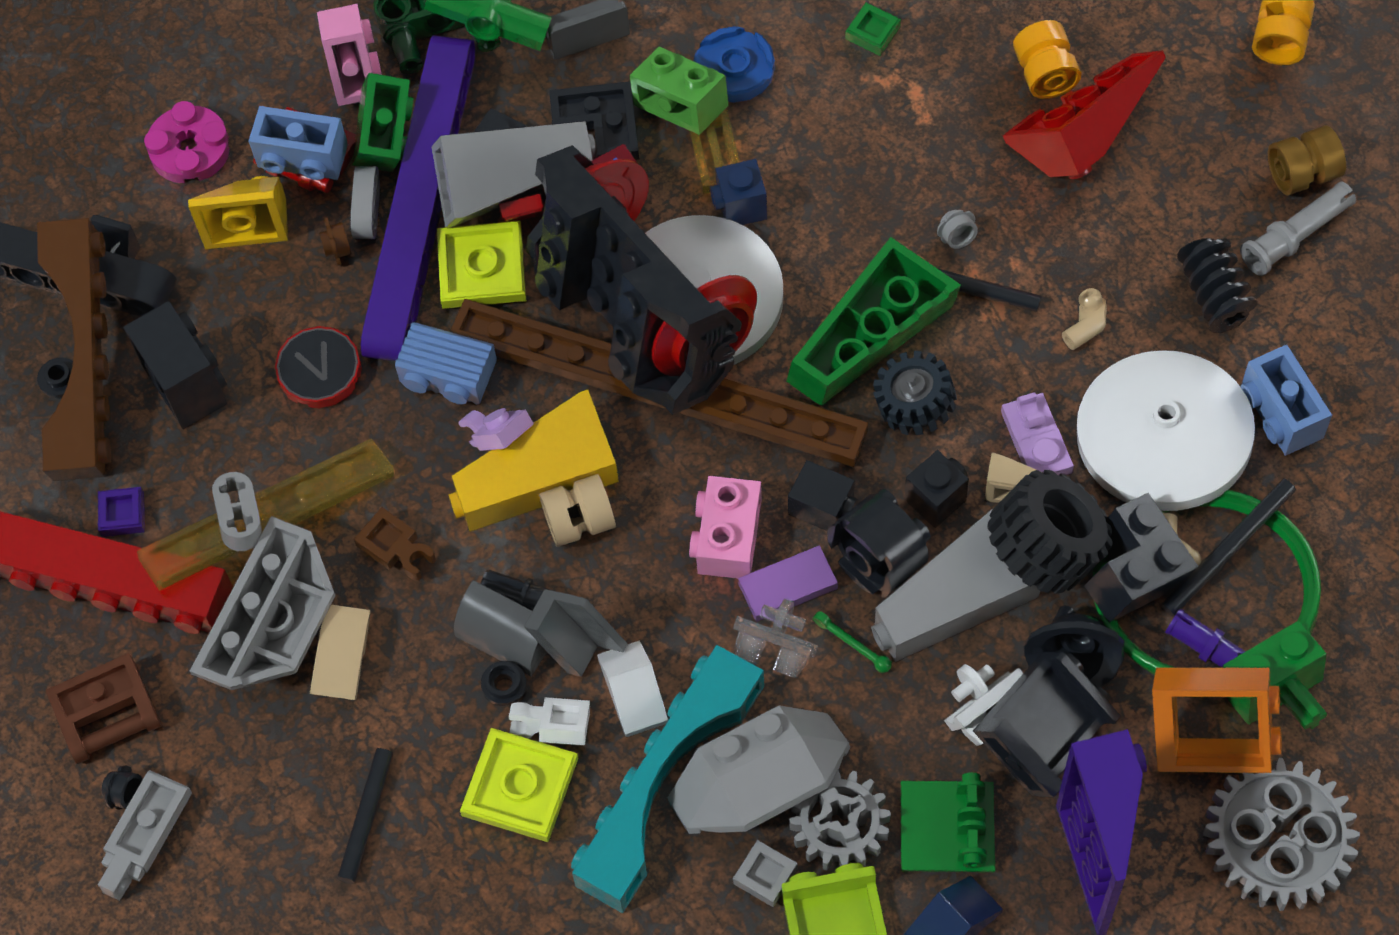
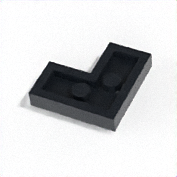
M630 81L549 90L552 125L586 121L587 130H595L597 158L625 144L634 159L639 160Z

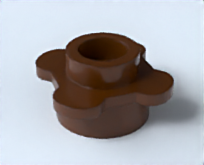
M324 218L327 231L319 233L326 257L334 255L337 265L340 266L342 265L340 257L352 254L342 222L330 225L328 218Z

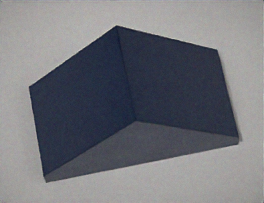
M970 875L938 892L904 935H977L1003 912V908Z

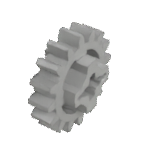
M852 770L847 780L841 779L840 773L837 771L827 789L791 807V812L798 816L789 819L790 830L801 831L794 837V845L796 848L808 846L806 851V860L808 862L820 856L823 858V870H828L833 861L839 862V866L848 864L851 860H855L856 863H861L864 867L866 866V852L874 856L880 854L881 846L876 840H888L889 829L883 826V824L890 822L891 813L890 810L880 809L885 804L886 796L884 793L872 795L874 789L873 780L869 779L860 785L857 783L856 771ZM841 794H847L853 796V798ZM819 802L821 813L813 817V822L809 823L810 812L815 804ZM838 815L841 820L848 819V824L842 826L839 821L832 822V816ZM871 817L870 829L866 836L861 839L859 826L867 823V819ZM828 842V843H831V844H834V845H838V846H841V847H832V846L826 845L825 843Z

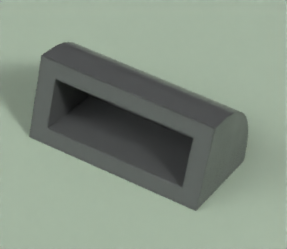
M472 580L456 614L454 622L455 637L500 661H509L517 664L530 677H532L547 653L524 628L532 613L531 610Z

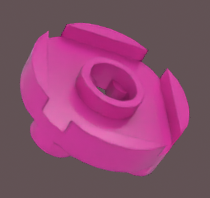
M188 101L176 103L171 110L157 118L144 139L154 169L162 177L175 183H186L184 179L198 177L199 181L208 179L224 166L229 157V137L223 120L212 110L202 106H194ZM194 138L196 146L193 149L189 150L188 146H186V150L179 149L181 147L180 143L183 140Z

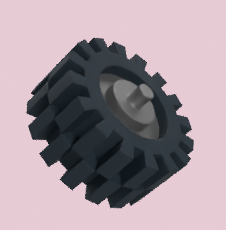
M914 351V358L909 359L907 352L901 353L899 355L902 361L896 363L891 358L887 361L889 370L887 371L881 367L877 374L880 380L874 379V396L882 418L885 422H888L890 428L895 431L899 427L901 434L909 435L910 429L914 428L916 435H923L922 427L929 426L932 432L938 429L935 421L940 420L945 424L949 420L947 411L953 413L956 407L954 400H957L955 387L946 364L941 359L937 362L934 354L928 353L924 359L922 351Z

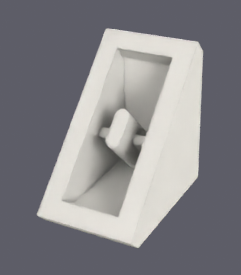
M640 640L628 644L624 652L609 650L597 654L625 737L665 725L668 722V717L652 664Z

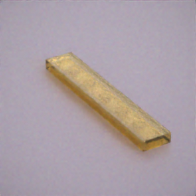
M371 438L256 493L255 498L262 532L271 516L295 525L393 477V466ZM217 513L138 550L137 554L140 563L160 591L240 551L232 550L224 544ZM243 519L235 520L237 532L246 531Z

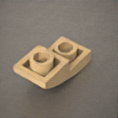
M338 605L330 606L321 625L310 694L350 700L357 699L371 610Z

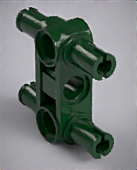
M374 0L373 9L380 33L384 41L392 46L400 71L403 74H413L423 67L416 40L465 27V24L424 10L426 0ZM475 37L478 49L481 52L493 51L501 44L500 37L493 41H484Z

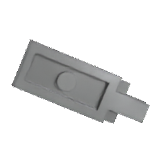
M151 770L146 773L103 848L105 856L102 864L107 869L98 883V887L101 888L103 894L120 901L131 884L132 879L140 882L145 872L147 873L188 802L192 794L189 787Z

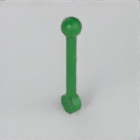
M818 611L812 619L816 625L822 629L829 630L872 661L878 672L887 673L891 669L892 662L889 657L885 655L879 656L834 624L825 613Z

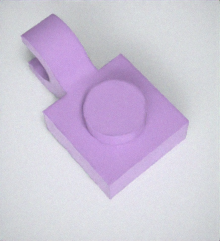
M505 408L498 409L488 416L473 410L458 422L460 427H469L473 430L475 434L471 436L473 439L469 442L472 446L478 447L480 451L505 449L534 424L526 409L506 411Z

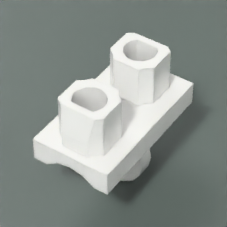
M964 664L957 670V676L961 684L952 690L951 693L958 702H961L968 695H971L973 698L944 720L951 731L961 729L964 735L976 746L984 744L973 730L987 715L986 711L998 703L1021 677L1023 672L1020 668H1017L1012 673L1008 671L987 687L985 682L995 675L993 669L986 664L976 672L972 667Z

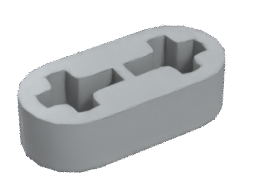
M356 166L354 170L351 203V233L353 239H376L380 199V176L377 166Z
M239 472L222 474L215 480L212 487L222 540L232 550L247 551L256 546L262 534L253 485L250 478L245 474ZM237 491L240 502L231 504L228 492ZM243 519L246 531L237 532L235 520Z

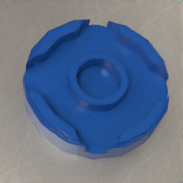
M736 26L718 29L707 35L700 43V48L697 50V53L695 52L693 60L726 76L728 102L733 103L750 100L763 93L771 83L775 70L773 50L767 40L755 31L752 34L751 32H745V28Z

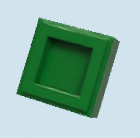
M866 2L845 31V39L881 56L900 29L901 19Z

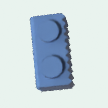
M412 322L399 352L398 359L395 362V368L399 381L413 392L425 393L432 390L435 393H441L447 400L456 404H466L467 402L480 404L497 362L494 344Z

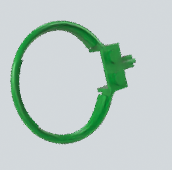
M1227 490L1214 500L1200 506L1221 507L1248 515L1261 500L1244 493ZM1277 510L1265 525L1285 541L1298 563L1303 583V605L1298 621L1225 663L1223 668H1270V684L1280 688V706L1284 704L1305 730L1307 728L1312 730L1319 725L1320 720L1327 716V712L1308 691L1309 688L1323 681L1327 655L1311 636L1320 605V572L1313 550L1304 535L1289 518ZM1108 555L1093 569L1092 577L1107 562L1111 561ZM1094 601L1100 620H1102L1107 628L1115 631L1124 640V652L1133 661L1154 676L1156 668H1177L1165 664L1142 651L1127 637L1117 620L1111 623L1107 621ZM1226 697L1248 725L1258 720L1257 697Z

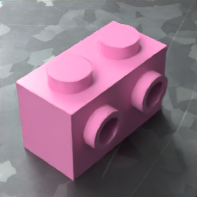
M358 4L319 11L317 16L321 40L337 104L342 106L360 102L362 85L368 73L382 75L377 51L369 53L367 44L374 43L369 18L361 20Z
M708 476L706 491H698L695 516L702 518L700 532L692 531L689 557L696 558L698 574L738 579L752 572L762 502L761 481Z

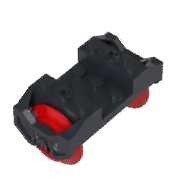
M573 145L538 158L535 175L543 183L546 195L543 217L528 235L526 252L533 259L535 283L539 292L544 297H548L559 310L588 299L591 307L603 315L613 327L608 366L614 377L622 380L632 393L666 407L672 415L707 400L733 368V355H735V352L746 340L752 328L757 305L755 286L743 276L728 275L711 280L696 288L634 222L645 204L649 191L648 175L637 162L628 159H617L594 164Z

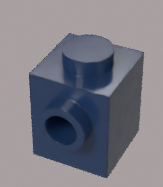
M752 159L715 168L716 185L710 186L715 211L722 210L723 217L726 220H731L741 225L767 220V193L757 160Z

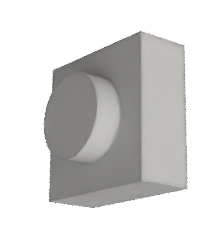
M757 840L733 877V884L774 907L782 894L781 884L789 882V878L798 869L797 863Z

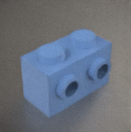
M259 106L248 141L257 167L276 174L282 172L302 174L314 180H321L323 178L338 180L348 147L340 118Z
M1286 344L1248 361L1241 389L1246 394L1251 408H1255L1262 418L1263 428L1268 439L1273 444L1277 443L1285 456L1323 439L1332 414L1288 345Z

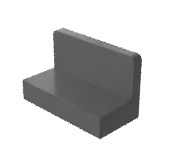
M597 0L551 16L552 19L545 40L554 60L630 35L627 7L623 1Z
M548 589L543 591L524 626L568 674L582 677L597 647L624 652L628 645L587 599Z

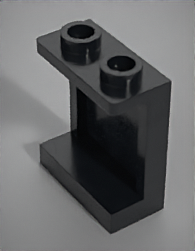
M1042 652L973 730L977 737L1031 796L1054 798L1060 791L1062 780L1058 776L1066 767L1071 743L1091 739L1102 725L1116 724L1121 718V715L1112 706V697L1101 687L1093 685L1082 673L1084 667L1080 661L1067 652Z

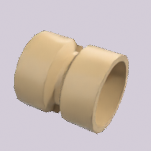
M599 474L575 481L572 490H567L564 486H560L539 493L542 508L557 547L580 540L584 531L595 535L616 528L612 508ZM576 504L580 517L570 519L567 508Z

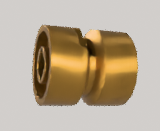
M1324 125L1304 132L1300 140L1292 136L1272 143L1268 147V163L1272 177L1279 190L1287 196L1308 189L1309 184L1313 181L1323 184L1345 175L1346 158L1344 149L1336 132L1330 126Z

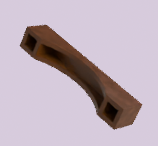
M89 218L37 222L38 264L55 282L63 295L71 316L74 335L73 367L66 391L55 412L42 428L43 472L53 481L105 477V464L111 462V445L109 438L104 437V422L110 420L109 400L107 396H103V380H108L109 365L107 356L102 354L101 339H106L108 335L106 316L100 312V298L106 297L105 276L103 272H99V257L105 256L104 236L102 232L97 231Z

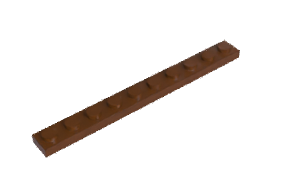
M464 299L451 327V333L494 344L497 357L666 409V407L632 393L622 380L614 377L608 366L611 343L468 299ZM725 378L707 400L679 412L855 467L868 432V422Z

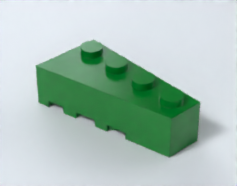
M890 237L794 357L786 382L822 406L952 308L961 284Z

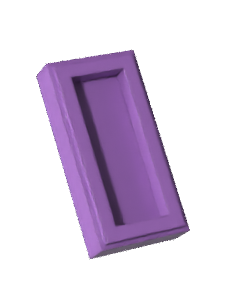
M820 545L738 578V585L756 622L838 589V582Z

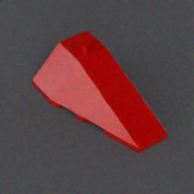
M1164 51L1135 53L1096 75L1093 78L1095 85L1086 86L1077 91L1071 90L1062 95L1060 98L1063 105L1046 114L1043 109H1039L1028 115L1003 135L1005 143L1049 177L1068 176L1069 179H1077L1087 175L1092 171L1091 165L1106 154L1166 58Z

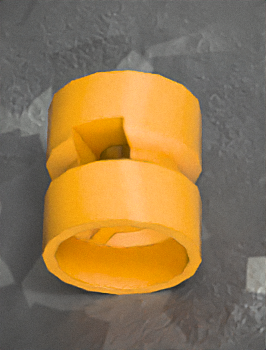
M1262 0L1258 15L1259 22L1256 25L1252 43L1254 54L1261 60L1276 65H1291L1302 60L1306 52L1309 37L1308 30L1310 29L1314 13V1Z
M1044 20L1031 24L1020 31L1013 40V47L1020 65L1024 68V76L1030 92L1039 99H1050L1065 94L1073 89L1081 80L1082 73L1075 55L1069 53L1071 45L1064 27L1055 20Z

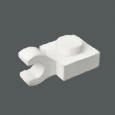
M545 697L543 707L532 706L523 702L512 703L509 713V720H512L509 733L529 739L539 732V742L585 745L590 716V701Z

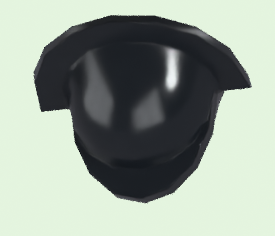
M1064 605L1059 608L1051 624L1044 625L1029 635L1024 644V656L1028 666H1030L1042 652H1067L1080 661L1084 667L1082 673L1093 685L1103 688L1117 676L1124 661V640L1115 631L1107 628L1102 620L1092 615L1075 613L1073 608Z

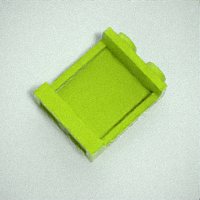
M850 863L836 868L835 873L817 876L815 872H803L791 876L789 882L781 884L782 900L790 935H887L876 887L874 866L863 867L861 863Z

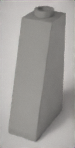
M586 121L440 136L432 145V153L445 228L458 226L499 208L501 203L517 200L544 189L543 183L535 175L538 158L573 145L592 161L595 157L596 147L593 135L588 134Z
M992 510L876 607L875 625L871 626L873 636L882 651L888 649L895 662L1039 597L1040 591L1035 585L1030 587L1023 583L1022 578L1018 575L1014 576L1008 570L1009 567L1006 563L1000 561L996 555L998 551L991 545L989 536L992 533L988 530V521L991 519L989 515Z

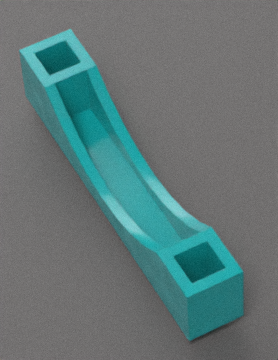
M718 645L715 646L709 657L703 655L698 660L691 674V679L694 680L685 694L679 692L669 707L667 715L670 719L662 731L656 729L651 734L644 748L646 757L638 769L635 767L629 769L620 785V791L623 792L614 807L611 805L605 807L597 820L595 829L598 832L590 845L582 844L571 862V868L574 869L572 876L575 887L622 914L647 876L644 855L646 825L652 803L664 779L678 761L696 745L722 730L741 724L764 688L763 669Z

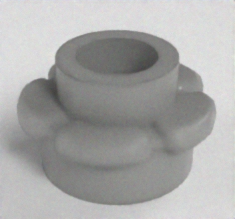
M963 210L947 212L942 217L937 228V235L941 237V241L954 249L963 248L970 244L978 232V228L974 223V214L970 211L963 212Z

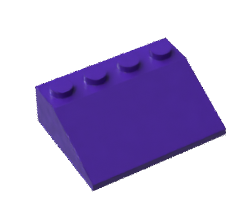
M1128 729L1071 743L1056 803L1097 935L1107 934L1126 880L1140 789L1142 787L1143 772L1147 771L1143 749L1139 743H1132Z

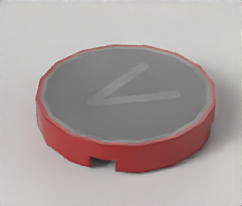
M316 326L303 329L286 340L278 351L275 370L280 388L290 400L297 404L298 402L307 404L310 408L320 409L336 405L350 396L355 389L358 377L361 375L362 365L358 349L348 335L335 328Z

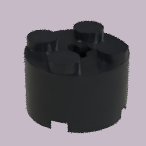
M880 489L877 493L868 495L831 525L827 531V540L830 548L833 549L838 545L843 555L838 561L841 568L860 588L872 595L880 590L882 591L881 597H887L928 562L929 553L926 542L931 539L928 528L919 519H911L899 507L893 494L886 489Z

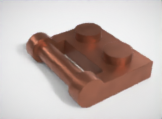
M130 653L45 690L76 764L90 759L89 754L147 728L150 732L162 726ZM136 703L139 712L81 738L78 728Z

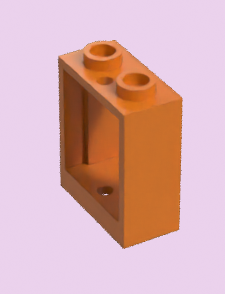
M1156 668L1152 696L1158 772L1271 773L1273 755L1282 754L1281 727H1272V714H1280L1279 686H1271L1270 668ZM1177 697H1257L1259 739L1179 738Z

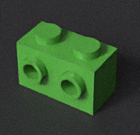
M660 46L630 74L634 106L698 135L729 106L726 76Z

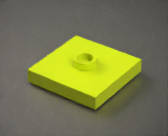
M521 221L437 228L442 309L461 307L464 299L484 305L527 301Z
M491 728L461 806V816L549 842L578 761V754Z

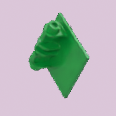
M974 772L962 774V781H901V871L995 872L994 782L981 781V775Z

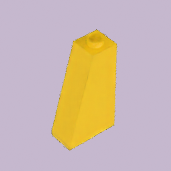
M589 390L579 392L533 422L534 424L505 449L491 450L452 475L456 492L448 494L456 519L465 517L471 532L542 508L539 493L560 486H564L567 490H572L575 481L599 474L604 487L619 482L616 462Z

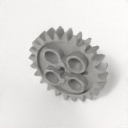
M1279 758L1271 773H1238L1240 782L1228 775L1223 784L1227 792L1216 789L1212 800L1217 806H1209L1205 817L1214 823L1207 824L1203 830V836L1216 840L1210 842L1205 851L1208 855H1220L1213 870L1214 872H1221L1228 869L1230 875L1225 884L1227 888L1238 882L1244 885L1241 893L1243 900L1254 891L1259 893V907L1263 908L1269 898L1272 897L1276 898L1279 911H1283L1289 898H1293L1300 910L1307 903V894L1315 902L1320 903L1325 896L1323 887L1335 893L1340 886L1336 876L1347 878L1352 869L1346 862H1353L1358 855V851L1349 845L1357 842L1360 832L1347 829V827L1355 822L1357 815L1350 812L1342 813V809L1346 806L1349 798L1348 796L1334 798L1331 795L1337 784L1335 781L1328 782L1324 786L1319 784L1321 770L1316 769L1307 777L1303 775V762L1298 761L1293 771H1287L1283 758ZM1281 795L1288 799L1291 808L1285 810L1278 809L1273 806L1269 797ZM1303 807L1311 809L1310 813L1294 824L1289 836H1281L1260 860L1253 861L1251 859V855L1268 844L1274 831L1277 833L1281 832ZM1244 824L1249 825L1257 831L1259 838L1255 840L1244 839L1239 835L1236 827ZM1304 829H1318L1325 836L1326 841L1324 843L1310 841L1305 836ZM1273 858L1285 859L1291 864L1293 872L1289 874L1279 873L1271 865V860Z

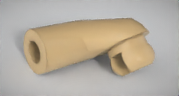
M1089 288L1079 295V322L1062 332V338L1071 350H1075L1101 333L1106 326L1107 304L1106 300L1102 298L1101 292L1097 289Z

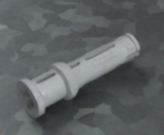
M1338 182L1332 189L1287 221H1275L1270 224L1265 234L1255 241L1248 240L1241 245L1240 254L1244 263L1253 273L1259 276H1264L1270 272L1271 265L1283 256L1290 257L1297 252L1300 246L1299 242L1356 203L1355 194L1348 198L1344 197L1353 191L1352 188L1344 182Z

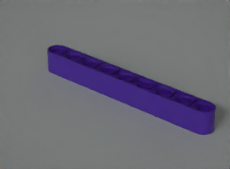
M432 36L430 39L362 330L361 354L363 357L396 361L407 337L408 330H410L411 323L417 322L442 210L432 145L440 136L459 134L474 67V40Z

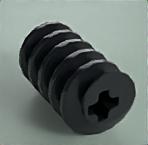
M1211 238L1198 239L1188 243L1177 253L1178 261L1183 264L1184 275L1189 278V286L1196 292V301L1202 306V315L1209 321V330L1213 333H1223L1239 326L1246 320L1249 312L1258 303L1257 299L1253 296L1244 297L1250 292L1251 286L1248 282H1238L1243 278L1244 271L1240 267L1231 268L1237 263L1238 258L1234 253H1226L1231 248V242L1226 238L1217 240Z

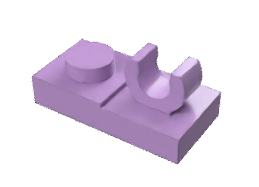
M1033 392L1017 397L1016 401L1002 405V416L1022 464L1041 472L1052 470L1058 476L1061 473L1064 475L1073 473L1074 465L1043 393L1036 394Z

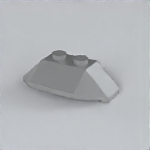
M272 516L270 517L190 669L191 675L229 690H235L297 672L336 596L311 531Z
M779 705L697 748L667 799L689 834L701 833V831L716 833L746 832L827 789L836 775L843 757L850 750V745L828 713Z

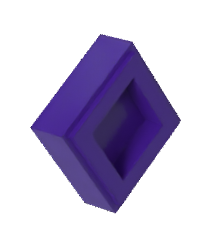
M141 487L98 491V532L101 537L145 532L144 491Z

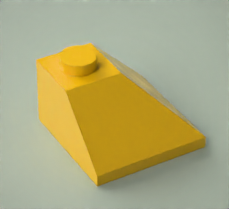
M256 176L251 180L236 181L188 200L189 210L205 249L288 241L286 196L279 177Z

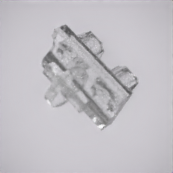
M787 598L782 601L779 609L765 604L762 607L760 617L774 622L773 628L737 616L733 629L739 631L735 643V655L758 664L766 641L779 645L781 648L773 670L796 679L805 667L808 657L815 659L819 646L785 633L787 627L802 632L806 624V619L792 614L794 601Z

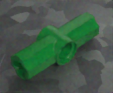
M426 0L424 10L465 24L467 31L480 40L493 41L498 37H502L538 51L543 46L552 19L551 16L512 3L511 0Z

